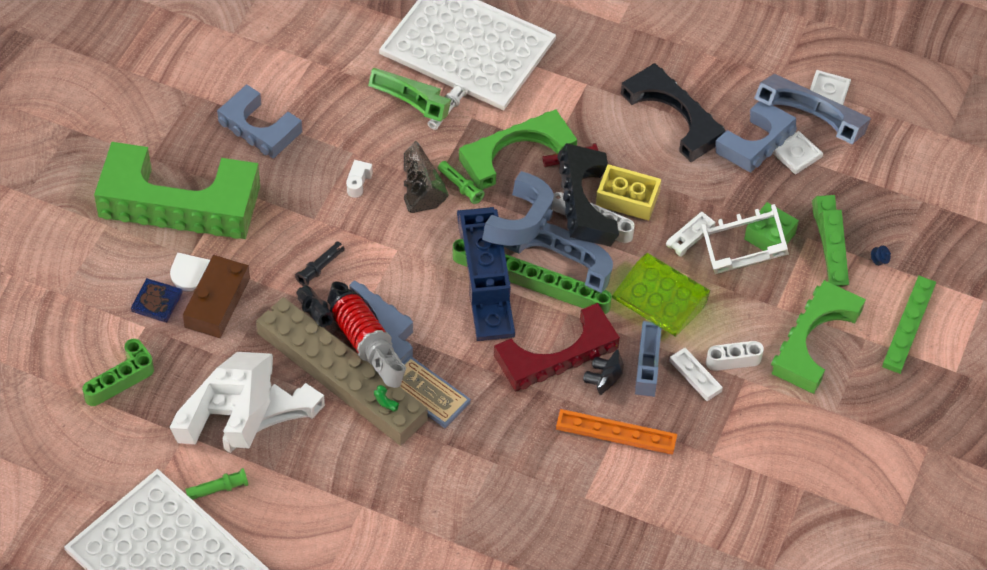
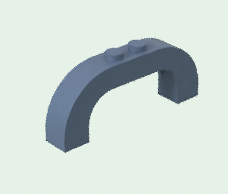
M521 171L515 179L512 195L529 201L533 204L524 218L518 220H508L491 215L485 223L482 240L499 245L514 246L522 245L535 239L540 230L545 229L547 220L550 221L553 210H551L554 194L550 186L540 178Z
M547 223L545 229H541L536 238L528 243L514 246L503 245L505 248L518 254L531 246L546 247L589 268L585 286L602 293L609 285L613 269V261L610 255L595 243L570 238L569 231L556 225Z

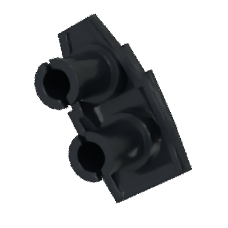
M617 349L609 360L596 356L592 366L593 369L603 370L602 374L586 371L583 381L584 383L597 385L599 395H602L613 386L623 374L624 364L619 350Z

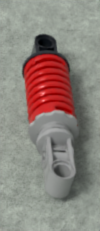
M333 282L327 302L331 305L330 311L333 314L334 321L337 322L356 349L360 359L374 366V369L379 373L386 385L393 388L400 387L406 366L394 352L391 342L392 337L385 331L359 293L351 292L343 282Z

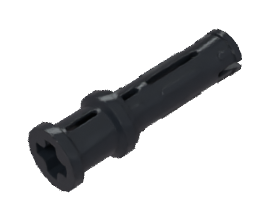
M336 241L333 246L314 262H308L305 269L295 274L296 280L302 286H308L314 277L320 276L321 270L345 251L344 246L338 248L342 244Z

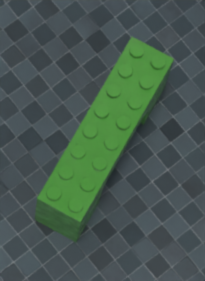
M111 142L94 193L99 218L133 222L141 225H153L160 228L167 227L180 231L187 230L196 233H207L215 236H227L234 239H246L260 189L258 163L221 158L213 184L204 190L192 191L148 183L152 170L148 147Z

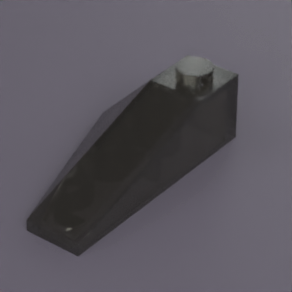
M415 141L404 152V171L407 173V179L404 181V186L407 187L404 201L410 213L435 209L449 196L444 182L420 144Z

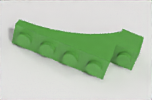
M377 68L371 70L368 86L400 98L417 108L424 114V117L441 122L448 116L451 99L440 96L441 88Z
M835 195L816 196L812 200L813 216L816 220L823 245L828 282L836 286H848L849 278L842 210H836Z

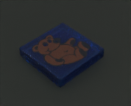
M146 278L131 306V312L167 323L182 295V289Z

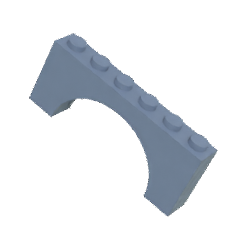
M773 74L760 82L754 98L769 106L787 105L812 113L833 126L837 132L836 137L850 144H854L865 134L871 120L868 116L777 74Z

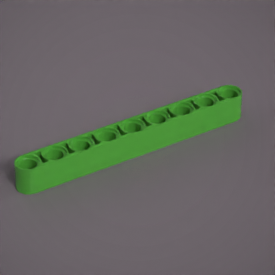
M458 239L453 243L452 257L456 263L467 267L463 239ZM505 254L509 281L511 283L583 309L598 303L605 314L610 311L612 296L609 291L604 290L600 293L585 286V282Z

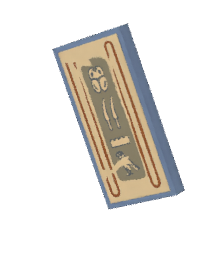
M410 356L403 363L406 366V371L400 387L427 407L428 417L446 429L471 403L470 398Z

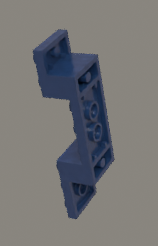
M494 207L457 210L460 239H463L469 274V296L477 341L515 337L510 304L511 287L504 246L482 240L487 220L491 215L499 217L498 210L494 209Z

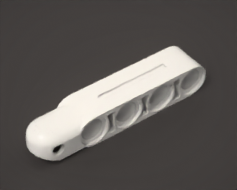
M553 193L554 198L551 209L565 215L564 193ZM590 203L601 214L617 221L619 231L617 241L622 243L631 242L634 234V223L632 220Z

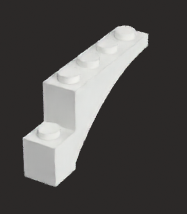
M305 383L301 388H297L293 396H291L274 384L269 392L270 404L257 432L287 420L304 417L313 419L325 406L324 395ZM224 434V449L231 453L236 447L230 446Z

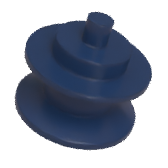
M884 245L879 248L874 247L871 251V259L877 266L888 264L891 259V253Z

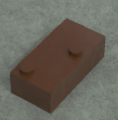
M213 255L183 313L184 327L221 339L250 280L249 265Z

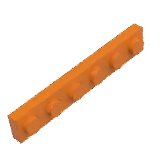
M560 409L556 424V430L671 455L674 453L677 434L563 409Z

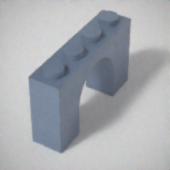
M246 84L217 110L218 121L223 127L233 131L236 136L242 137L248 144L254 145L264 155H269L274 159L302 133V120L287 112L269 127L258 128L246 122L248 116L261 106V94Z
M760 101L750 109V122L766 130L769 133L768 136L761 140L749 141L727 130L716 140V153L750 173L755 168H758L767 157H770L776 148L782 146L787 138L793 136L797 130L796 117L773 105L769 106Z

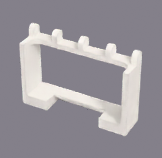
M775 204L771 205L772 211L761 215L759 209H755L756 216L741 219V215L737 214L738 221L723 225L722 219H719L720 226L707 228L705 223L702 224L715 274L789 254ZM775 217L782 243L767 247L768 250L732 260L729 257L715 261L709 239L710 234Z

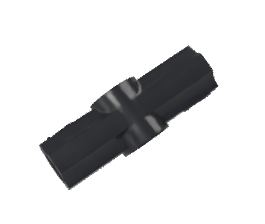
M310 286L299 287L296 294L298 296L297 299L302 304V310L309 313L320 327L325 328L331 325L334 319L332 312L328 309V303L320 299Z

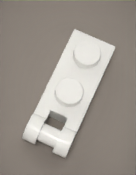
M700 212L669 238L666 246L670 249L673 248L676 254L681 257L704 236L702 224L705 223L707 228H713L716 222L703 212Z

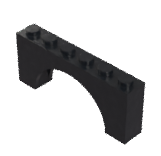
M656 63L622 82L621 95L631 105L642 101H658L670 105L683 115L688 123L689 132L681 139L679 152L690 162L715 148L716 140L726 131L721 124L713 119L710 113L706 112L697 101H694L688 92L683 90Z
M566 143L563 149L558 152L557 159L560 163L559 173L562 178L561 187H563L564 192L563 201H565L566 206L565 215H567V229H569L570 238L611 247L619 236L617 221L597 211L586 198L582 188L583 179L602 177L608 165L607 155L605 152Z

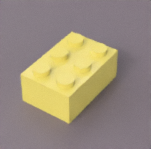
M608 164L597 191L596 205L649 221L660 193L661 179Z

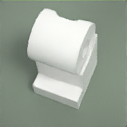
M354 160L346 182L347 194L350 197L357 198L362 195L365 178L371 179L373 174L372 164Z

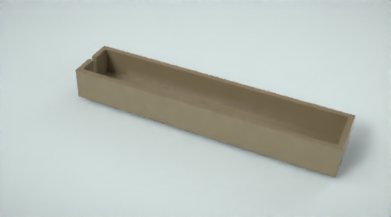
M282 297L271 307V311H266L256 320L257 334L400 446L428 421L427 407L401 387L393 388L386 385L379 373L374 369V366L360 359L356 352L325 328L320 327L312 318L286 298ZM382 385L386 387L387 393L385 395L387 398L399 403L396 412L380 406L374 396V390L377 389V386Z

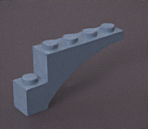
M354 280L349 285L350 291L357 292L363 297L371 312L385 331L392 337V347L401 362L404 363L410 356L413 357V347L406 341L413 333V321L411 318L401 314L395 306L387 304L378 294H373L364 284H359Z
M643 321L635 385L636 395L655 397L662 323Z

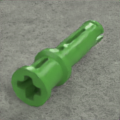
M442 161L438 165L437 169L459 188L462 195L470 198L472 204H477L483 199L485 192L474 186L472 180H466L446 161Z
M241 468L239 472L229 475L225 473L222 475V478L186 488L185 490L187 496L194 500L223 490L232 491V488L241 485L248 486L249 484L244 468Z

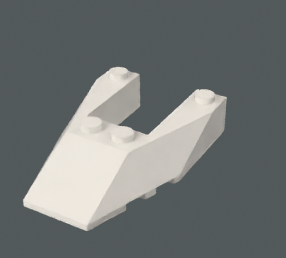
M236 352L218 366L176 413L170 429L177 443L196 444L209 415L221 414L231 415L223 431L230 446L250 448L270 404L269 392L271 390L270 376L272 374L273 355L267 353Z

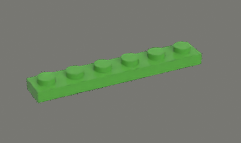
M918 275L883 362V368L901 374L935 288L936 281Z

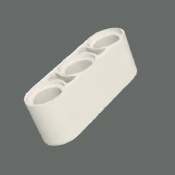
M757 341L715 345L708 350L706 365L713 371L757 366L761 362L764 347Z

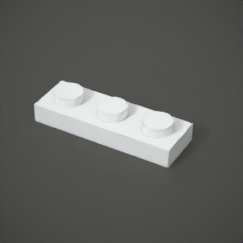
M686 348L670 357L669 361L706 401L722 392L723 387Z

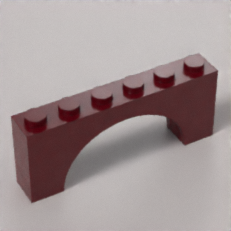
M598 303L581 309L580 322L583 332L579 339L565 350L551 354L532 353L518 346L512 338L494 345V357L514 391L527 389L532 384L543 382L554 375H560L570 368H577L589 360L593 361L596 356L600 357L606 353H613L619 348L620 337Z

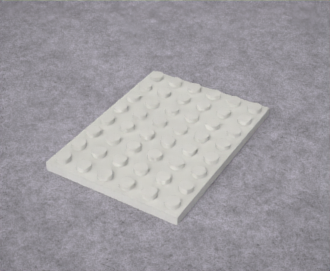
M418 0L381 46L379 54L451 87L456 82H459L468 89V95L504 111L556 40V34L479 0Z
M158 469L64 546L65 551L85 570H269Z

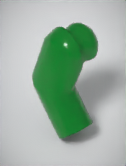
M382 385L377 386V389L374 390V396L380 406L396 412L399 403L387 398L385 395L387 393L386 387Z

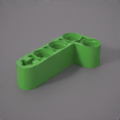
M129 339L126 341L124 348L127 360L83 385V395L88 405L97 406L153 374L152 356L140 340Z

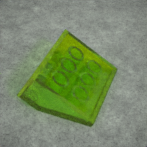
M646 253L636 262L616 289L612 298L676 337L704 309L711 290Z

